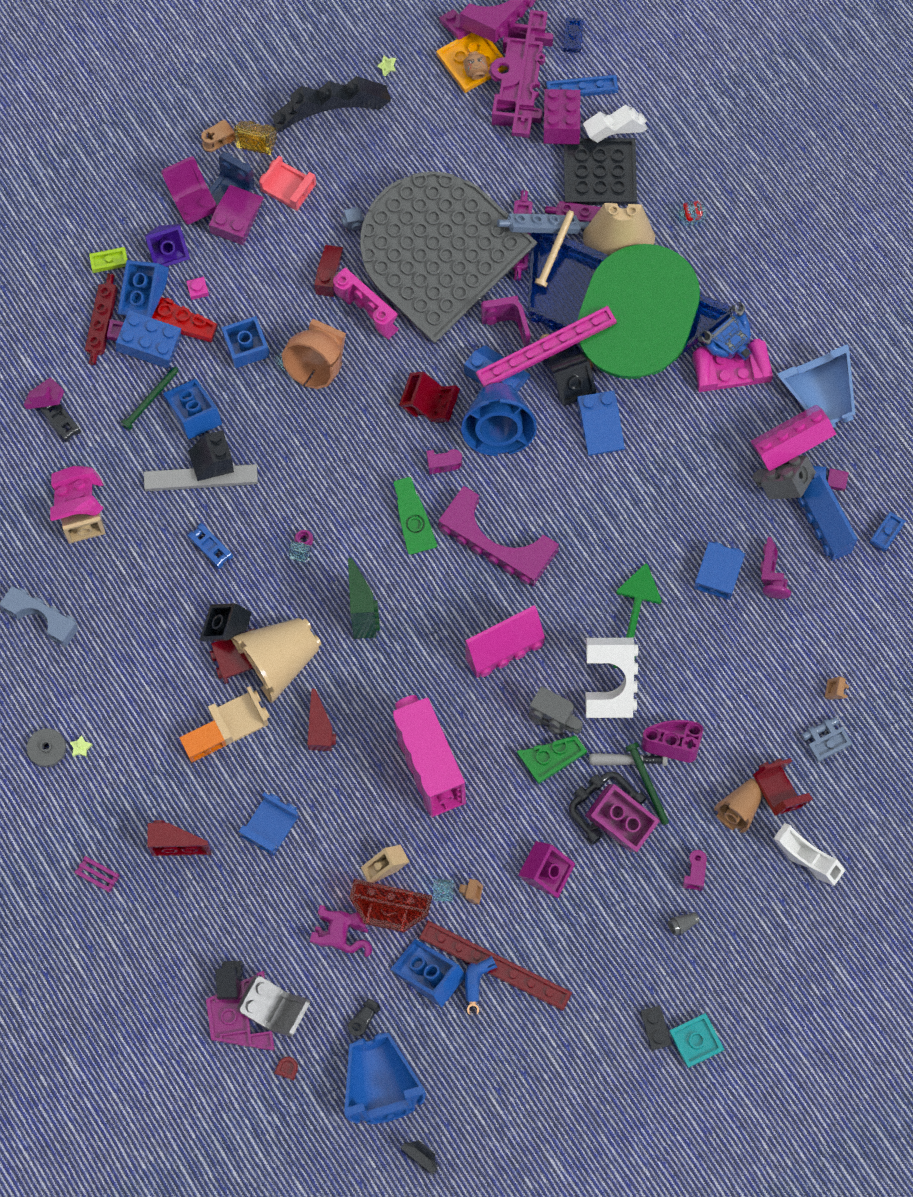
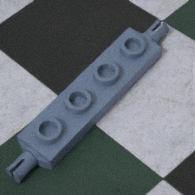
M509 213L507 220L498 219L497 225L498 227H508L511 232L559 233L566 215ZM574 215L566 234H579L580 230L586 229L590 222H580L576 215Z

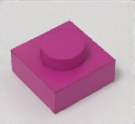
M204 277L186 281L191 300L209 296Z

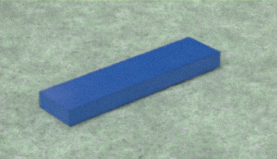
M616 75L546 81V89L580 90V97L618 93L619 90Z

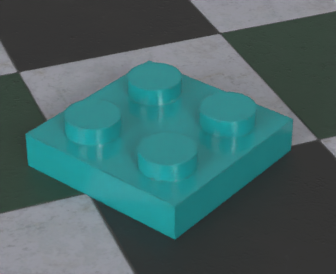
M706 1013L669 1030L687 1069L724 1051Z

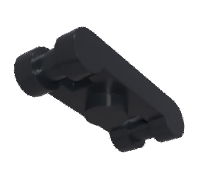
M60 403L59 405L39 408L65 442L71 440L70 437L74 434L78 435L81 433L80 428ZM69 425L71 428L65 431L63 428Z

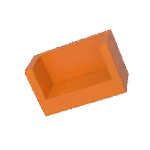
M215 720L179 737L191 763L226 746V742Z

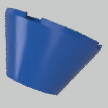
M492 383L483 387L477 394L463 417L461 431L466 444L479 453L498 456V453L509 452L510 455L523 450L533 441L537 431V424L533 413L512 386L504 383Z

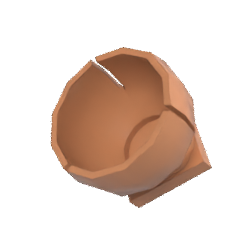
M312 319L309 324V330L298 332L289 339L281 354L284 368L294 380L302 385L305 384V387L320 389L329 386L336 378L342 366L346 333ZM315 371L310 380L306 383V381L311 376L312 372Z

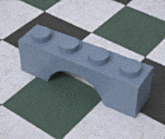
M11 586L0 602L1 610L17 620L30 614L45 618L48 621L47 634L49 638L65 648L78 631L74 618L66 615V617L61 615L57 608L44 605L40 598L36 596L34 598L30 597L28 592L20 587L17 589Z

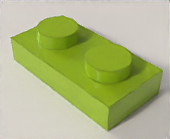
M125 247L89 254L93 273L125 267L128 260Z

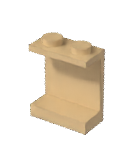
M250 686L247 687L248 693L219 707L215 703L208 706L209 712L213 720H215L226 745L268 725L267 718H269V714L265 707L261 708L259 704L261 701L257 691L253 692Z

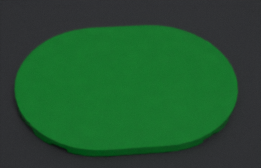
M637 244L612 253L597 267L591 278L578 320L608 306L617 323L579 342L583 353L595 367L604 373L618 378L640 379L641 377L660 373L673 361L677 360L687 343L700 300L699 282L691 265L680 254L669 248L654 244Z

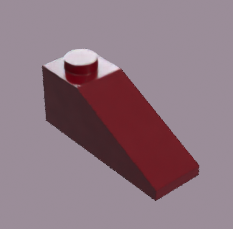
M325 245L314 284L316 295L334 297L333 279L339 273L343 247Z
M311 689L308 750L332 751V745H336V733H333L332 725L316 689Z

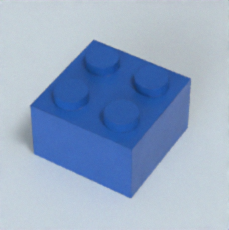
M257 316L221 327L234 368L270 357L268 345Z

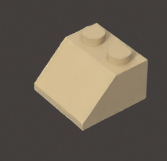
M100 513L95 516L76 514L61 518L63 531L69 544L106 534Z

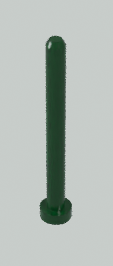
M173 367L126 420L123 419L120 422V425L125 430L130 431L133 428L132 424L176 376L179 371L177 367Z
M638 742L625 747L626 752L630 751L661 824L666 825L669 823V820L637 750L639 747Z

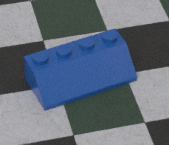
M821 474L810 482L802 497L797 498L800 507H804L806 511L807 521L810 524L812 523L815 528V536L818 540H821L825 555L829 556L831 561L852 553L858 538L824 474Z

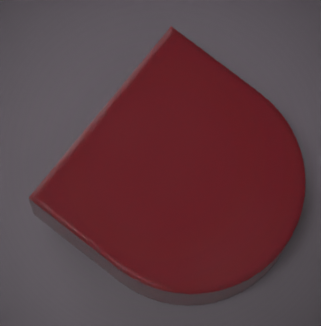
M292 1057L282 1058L278 1062L274 1074L294 1081L298 1072L296 1060Z

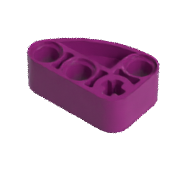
M670 720L657 723L644 730L641 747L648 753L690 763L697 758L703 727L698 722L688 720Z

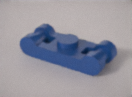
M200 523L196 526L197 529L195 531L189 532L186 536L210 559L216 568L220 569L225 561L233 558V555ZM203 534L204 537L200 540L198 537ZM220 551L222 555L217 558L215 554Z

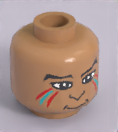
M477 51L470 52L463 61L468 77H471L473 80L485 77L488 65L483 54H478Z

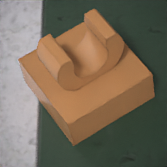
M840 676L828 679L825 698L829 700L847 698V695L843 694L844 689L849 688V685L845 684L846 679Z
M469 879L468 885L460 884L459 893H462V896H466L465 898L470 903L479 905L483 885L478 880Z

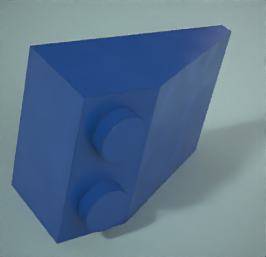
M127 260L117 314L127 316L130 310L152 318L166 287L169 268L159 263Z
M193 379L163 393L165 400L188 440L222 425L216 405L197 379Z
M615 391L578 396L577 410L588 456L625 450Z
M417 939L412 941L390 969L425 998L441 1008L465 979V973L459 964Z

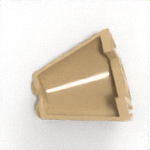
M604 203L584 230L583 242L588 253L592 254L596 261L602 263L608 256L622 248L637 244H654L655 234L641 204H628L627 208L622 209L618 207L617 203Z
M296 618L244 632L231 638L238 652L246 655L262 681L263 686H261V689L270 704L278 698L319 650L321 641L311 632V625L307 619L301 620Z

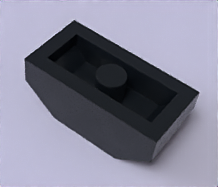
M419 1140L402 1145L401 1151L431 1176L437 1173L438 1167L435 1153Z

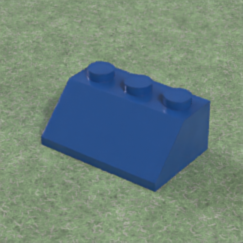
M485 345L475 350L464 363V374L482 385L476 375V371L504 357ZM523 370L499 383L512 386L518 393L531 375Z

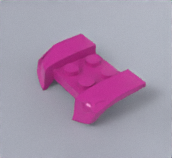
M72 466L52 473L51 485L55 490L54 506L50 507L51 521L76 514L95 516L102 511L104 507L92 496V484L103 486L104 484L92 467Z

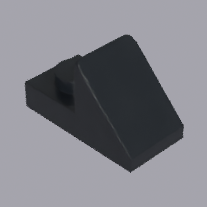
M223 961L222 968L216 969L218 1000L238 999L244 969L242 961Z

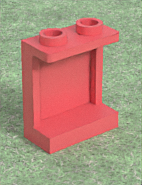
M278 156L276 160L270 163L266 174L263 173L259 179L260 189L263 193L297 211L315 187L316 175L311 172L305 175L285 164L282 157Z

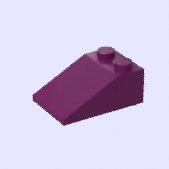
M230 185L209 223L210 233L244 246L264 197Z

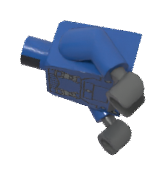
M738 301L740 306L738 310L735 305L731 307L732 311L737 314H733L714 332L703 331L705 339L699 336L698 341L705 342L706 348L714 356L731 359L738 354L745 361L752 354L746 347L751 339L749 321L744 312L745 305Z

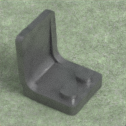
M254 976L237 1006V1011L267 1030L291 1037L303 1018L310 1000L287 993L261 976Z

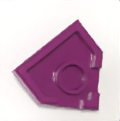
M50 377L28 393L24 406L26 409L59 405L64 391Z

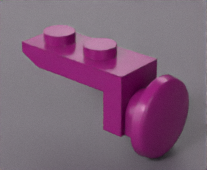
M768 537L767 544H764L763 547L764 561L761 562L760 566L762 572L761 580L765 585L763 593L770 598L787 599L791 596V591L787 588L788 580L784 579V573H775L778 550L772 537Z

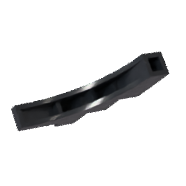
M356 76L345 86L328 81L318 90L300 86L290 95L291 101L272 115L276 131L282 132L298 121L317 113L348 107L380 110L391 99L386 85Z

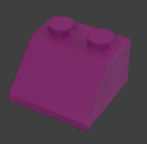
M535 841L518 876L529 885L558 898L575 863L552 844Z

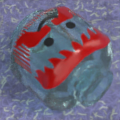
M699 201L683 203L681 210L678 211L680 221H683L686 226L701 224L706 218L705 206Z

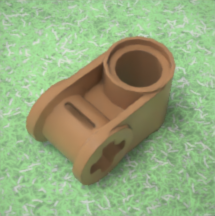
M222 120L203 131L202 147L207 152H214L234 141L237 135L226 120Z

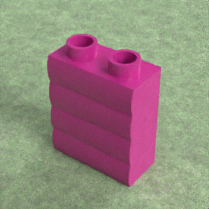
M411 695L399 700L395 704L397 710L393 711L396 738L400 749L405 754L407 766L414 775L416 787L423 796L427 812L431 817L466 804L464 779L429 698L418 700L416 695Z

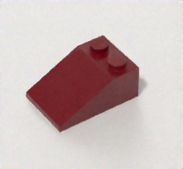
M154 820L153 823H148L147 847L152 856L212 855L208 841L170 823H165L163 820Z

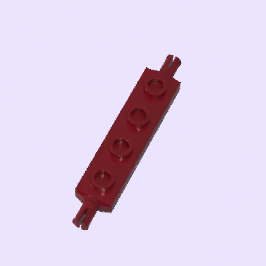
M107 274L106 283L99 284L85 345V351L90 354L88 364L94 366L96 365L98 355L104 354L106 348L107 332L118 287L113 284L114 274Z

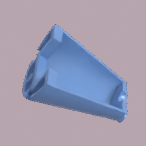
M848 344L798 367L794 366L778 373L779 378L804 409L807 410L814 405L819 406L829 418L833 428L836 427L835 423L839 421L846 423L854 419L855 404Z

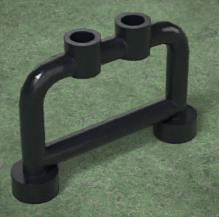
M607 772L601 777L595 774L588 781L591 784L586 789L581 786L574 792L576 797L569 805L570 816L588 835L586 840L590 845L597 843L603 834L594 823L590 826L578 814L577 806L585 802L592 793L603 787L608 780H616L628 793L627 795L640 805L647 800V796L643 792L638 793L617 772Z

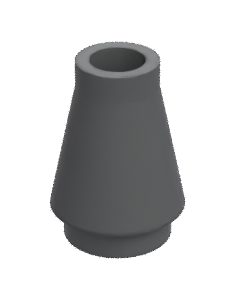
M695 912L674 916L668 921V927L674 936H680L695 924H698L699 918Z

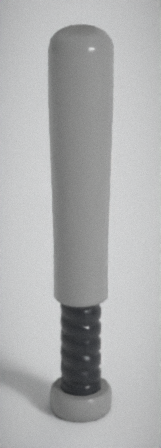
M592 753L589 755L590 765H635L632 756L628 754ZM640 755L644 764L657 763L667 766V757Z

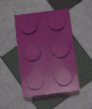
M545 89L544 144H579L580 90Z
M607 784L585 814V817L629 852H638L660 821L615 784Z

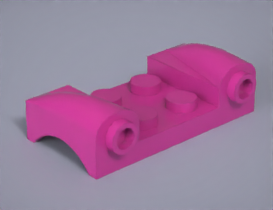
M346 267L334 277L333 289L335 294L349 305L354 301L359 308H364L369 317L374 320L375 328L379 334L389 339L398 331V328L393 325L398 314Z
M761 339L751 340L747 348L752 354L745 361L738 354L731 359L727 357L721 358L712 355L704 346L698 347L692 354L698 392L771 382L773 374L766 342L761 341Z

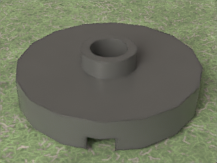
M54 729L38 730L32 734L27 743L28 756L39 767L48 768L57 765L65 757L67 750L66 741ZM48 744L49 748L44 750L43 746Z

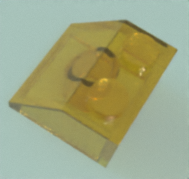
M242 120L235 125L234 133L237 148L272 155L277 139L276 128L270 125H261L253 121Z

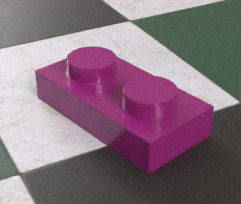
M454 9L439 17L440 23L458 40L472 33L460 27V15Z

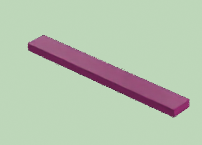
M606 306L476 371V375L483 387L492 383H499L616 324L617 321L609 307Z

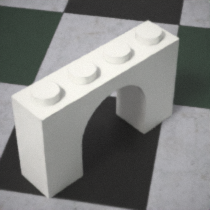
M586 638L587 663L614 664L625 674L622 684L613 691L585 692L586 718H633V711H637V699H634V693H637V681H634V675L638 674V663H634V656H638V644H634V638Z

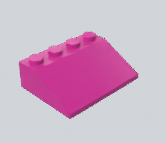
M814 405L750 442L768 471H771L836 435V432L823 409Z
M534 605L466 640V661L476 678L480 676L486 677L497 667L499 669L509 664V661L513 659L519 660L531 650L536 651L543 646L545 636L536 606Z

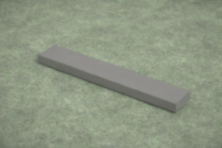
M257 464L233 466V473L197 481L193 468L144 472V489L146 492L258 484Z

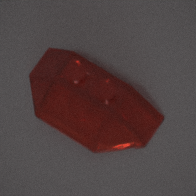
M354 879L349 899L364 924L404 933L428 916L432 896Z

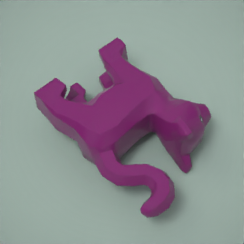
M320 905L318 910L319 919L330 924L328 931H322L321 927L316 926L315 932L311 934L310 943L321 947H333L346 953H354L362 947L365 950L364 956L369 957L372 952V945L368 941L357 940L352 945L346 943L349 927L368 933L365 912L359 910L356 913L349 914L343 911H327L324 905Z

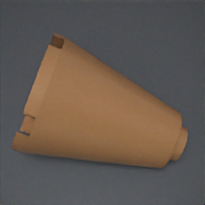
M750 778L716 804L714 810L718 811V819L731 830L737 828L740 829V833L746 832L751 825L763 793L756 780Z

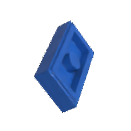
M889 512L869 543L886 552L906 521Z

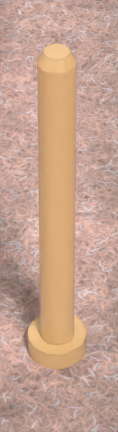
M569 210L540 278H536L534 282L541 287H547V277L573 219V211Z

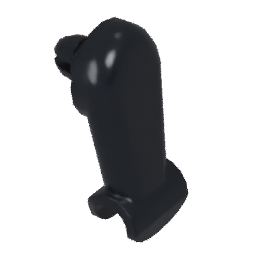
M371 999L364 1002L362 1009L349 1022V1032L354 1036L362 1035L374 1014L379 1012L380 1005Z

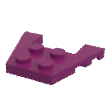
M261 971L257 973V975H255L261 976L265 979L264 971ZM253 977L241 981L238 999L218 1000L217 994L206 999L212 1041L269 1051L275 1050L273 1032L251 1034L249 1018L237 1011V1006Z

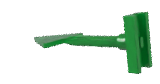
M644 564L616 591L617 595L634 598L626 638H634L642 601L661 604L662 602L648 564Z

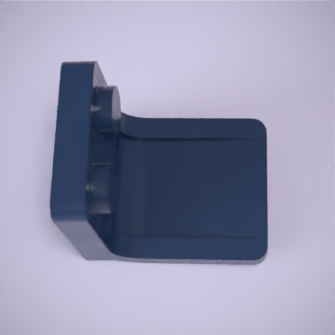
M223 151L219 156V176L209 188L217 206L230 185L249 192L254 188L252 167Z

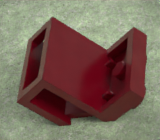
M413 372L409 375L399 406L414 417H418V414L432 422H449L460 388L456 385L441 386L425 372Z

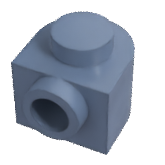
M360 208L344 210V217H341L343 228H347V231H357L362 228L364 217Z

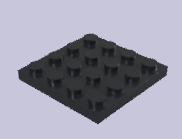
M580 138L579 144H564V202L583 205H603L604 203H617L618 205L637 204L635 138H604L598 143L591 138Z

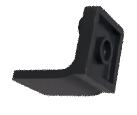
M576 344L543 360L553 374L559 399L563 405L576 402L578 396L596 394L597 390L589 360Z

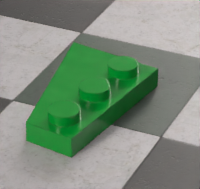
M577 736L553 741L550 744L534 746V748L519 750L516 751V754L539 785L587 754V750Z

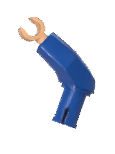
M492 956L477 964L470 963L467 966L465 994L466 1001L470 1002V1005L467 1007L469 1015V1008L471 1006L477 1008V1014L479 1012L476 1002L479 1001L481 975L497 968Z

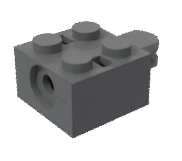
M805 455L797 456L771 471L759 469L753 474V479L757 487H763L769 500L800 498L816 472L808 456Z

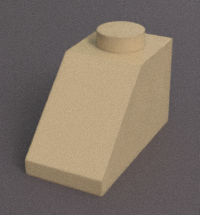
M396 845L384 848L365 863L361 869L370 885L399 871L409 863V860L402 846Z

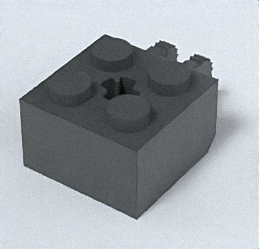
M541 686L529 707L530 720L537 725L542 724L548 727L547 729L556 735L558 733L563 735L566 730L571 733L573 732V734L582 732L583 722L573 716L574 707L572 702Z

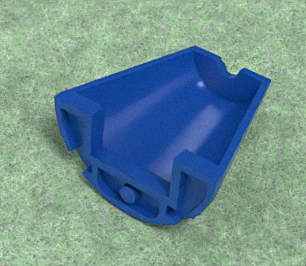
M389 1032L378 1033L371 1041L358 1039L354 1043L349 1044L344 1110L345 1117L349 1121L357 1124L360 1123V1120L366 1121L367 1124L385 1123L415 1111L414 1106L417 1104L422 1105L426 1098L425 1090Z

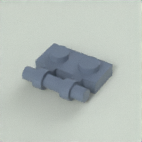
M836 717L830 720L827 718L822 721V724L816 727L812 726L801 734L804 741L809 738L813 739L814 742L810 743L808 747L817 763L853 744L843 727L837 730L834 728L835 725L839 724ZM825 730L828 731V735L820 738L819 733Z

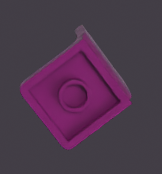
M193 156L161 171L185 224H191L215 212L217 208L216 202Z
M518 296L481 302L482 324L493 325L497 322L513 320L518 325L523 346L530 345V331Z

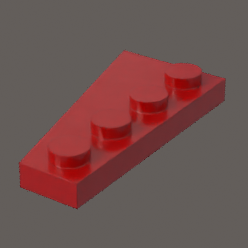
M160 298L152 316L153 319L181 328L182 335L211 343L218 329L217 323L198 313L190 312L184 306H178L169 298Z

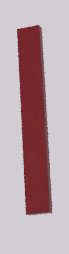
M429 920L419 937V940L467 964H477L492 956L497 968L490 970L487 974L561 1011H564L572 995L571 991Z

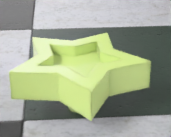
M383 55L382 62L377 65L382 69L383 76H386L389 72L396 71L394 67L396 58L388 59Z
M82 735L77 741L69 742L73 747L72 756L82 755L87 758V750L92 746L91 743L85 742Z

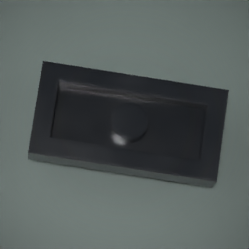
M661 1006L641 1010L640 1013L651 1051L670 1047L672 1044Z

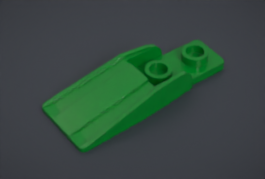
M407 477L394 481L393 484L398 498L399 520L408 554L412 555L436 548L437 543L421 500L418 494H416L412 478Z

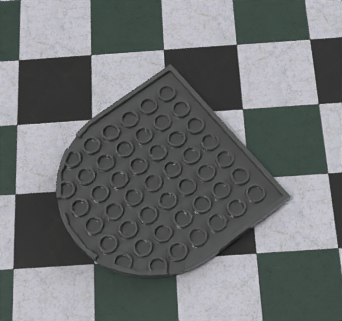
M421 172L395 181L375 198L362 224L360 247L365 270L375 287L435 344L537 245V242L528 233L511 232L508 227H498L497 220H507L508 214L472 182L444 172Z

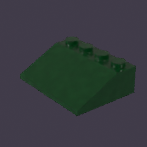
M348 558L353 638H377L376 631H380L378 600H374L373 592L353 559Z

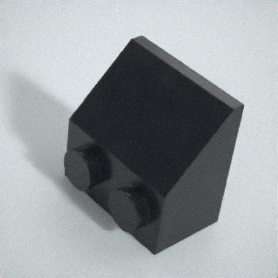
M223 430L205 434L188 451L197 481L234 472L232 457Z
M236 603L211 604L199 640L202 642L227 641L247 630L252 612Z

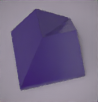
M180 224L159 225L145 235L153 263H159L167 267L190 259Z

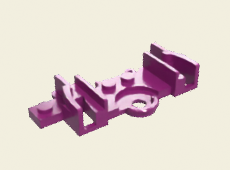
M530 10L528 25L515 23L512 28L510 27L506 31L503 39V53L506 55L496 59L489 68L490 77L495 82L501 81L500 94H495L492 125L513 126L512 136L529 138L531 123H541L542 110L534 108L535 99L539 97V92H535L533 89L540 88L538 81L540 65L545 63V55L542 54L543 46H553V34L545 33L548 12ZM503 65L509 69L504 74L498 71V68ZM496 110H515V113L499 112Z

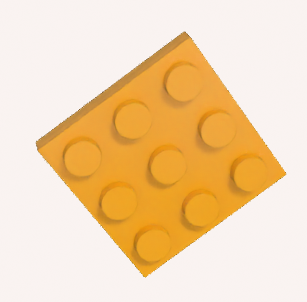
M470 33L460 40L456 39L436 51L437 57L464 93L491 79L489 74L490 65L496 59L503 57L492 41L474 33ZM477 51L478 54H483L488 65L485 77L473 80L466 75L463 64L468 54ZM504 65L500 66L498 68V71L502 73L503 71L507 70L508 67Z

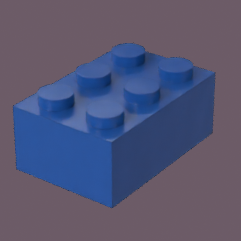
M129 310L116 341V351L169 369L181 339V328Z

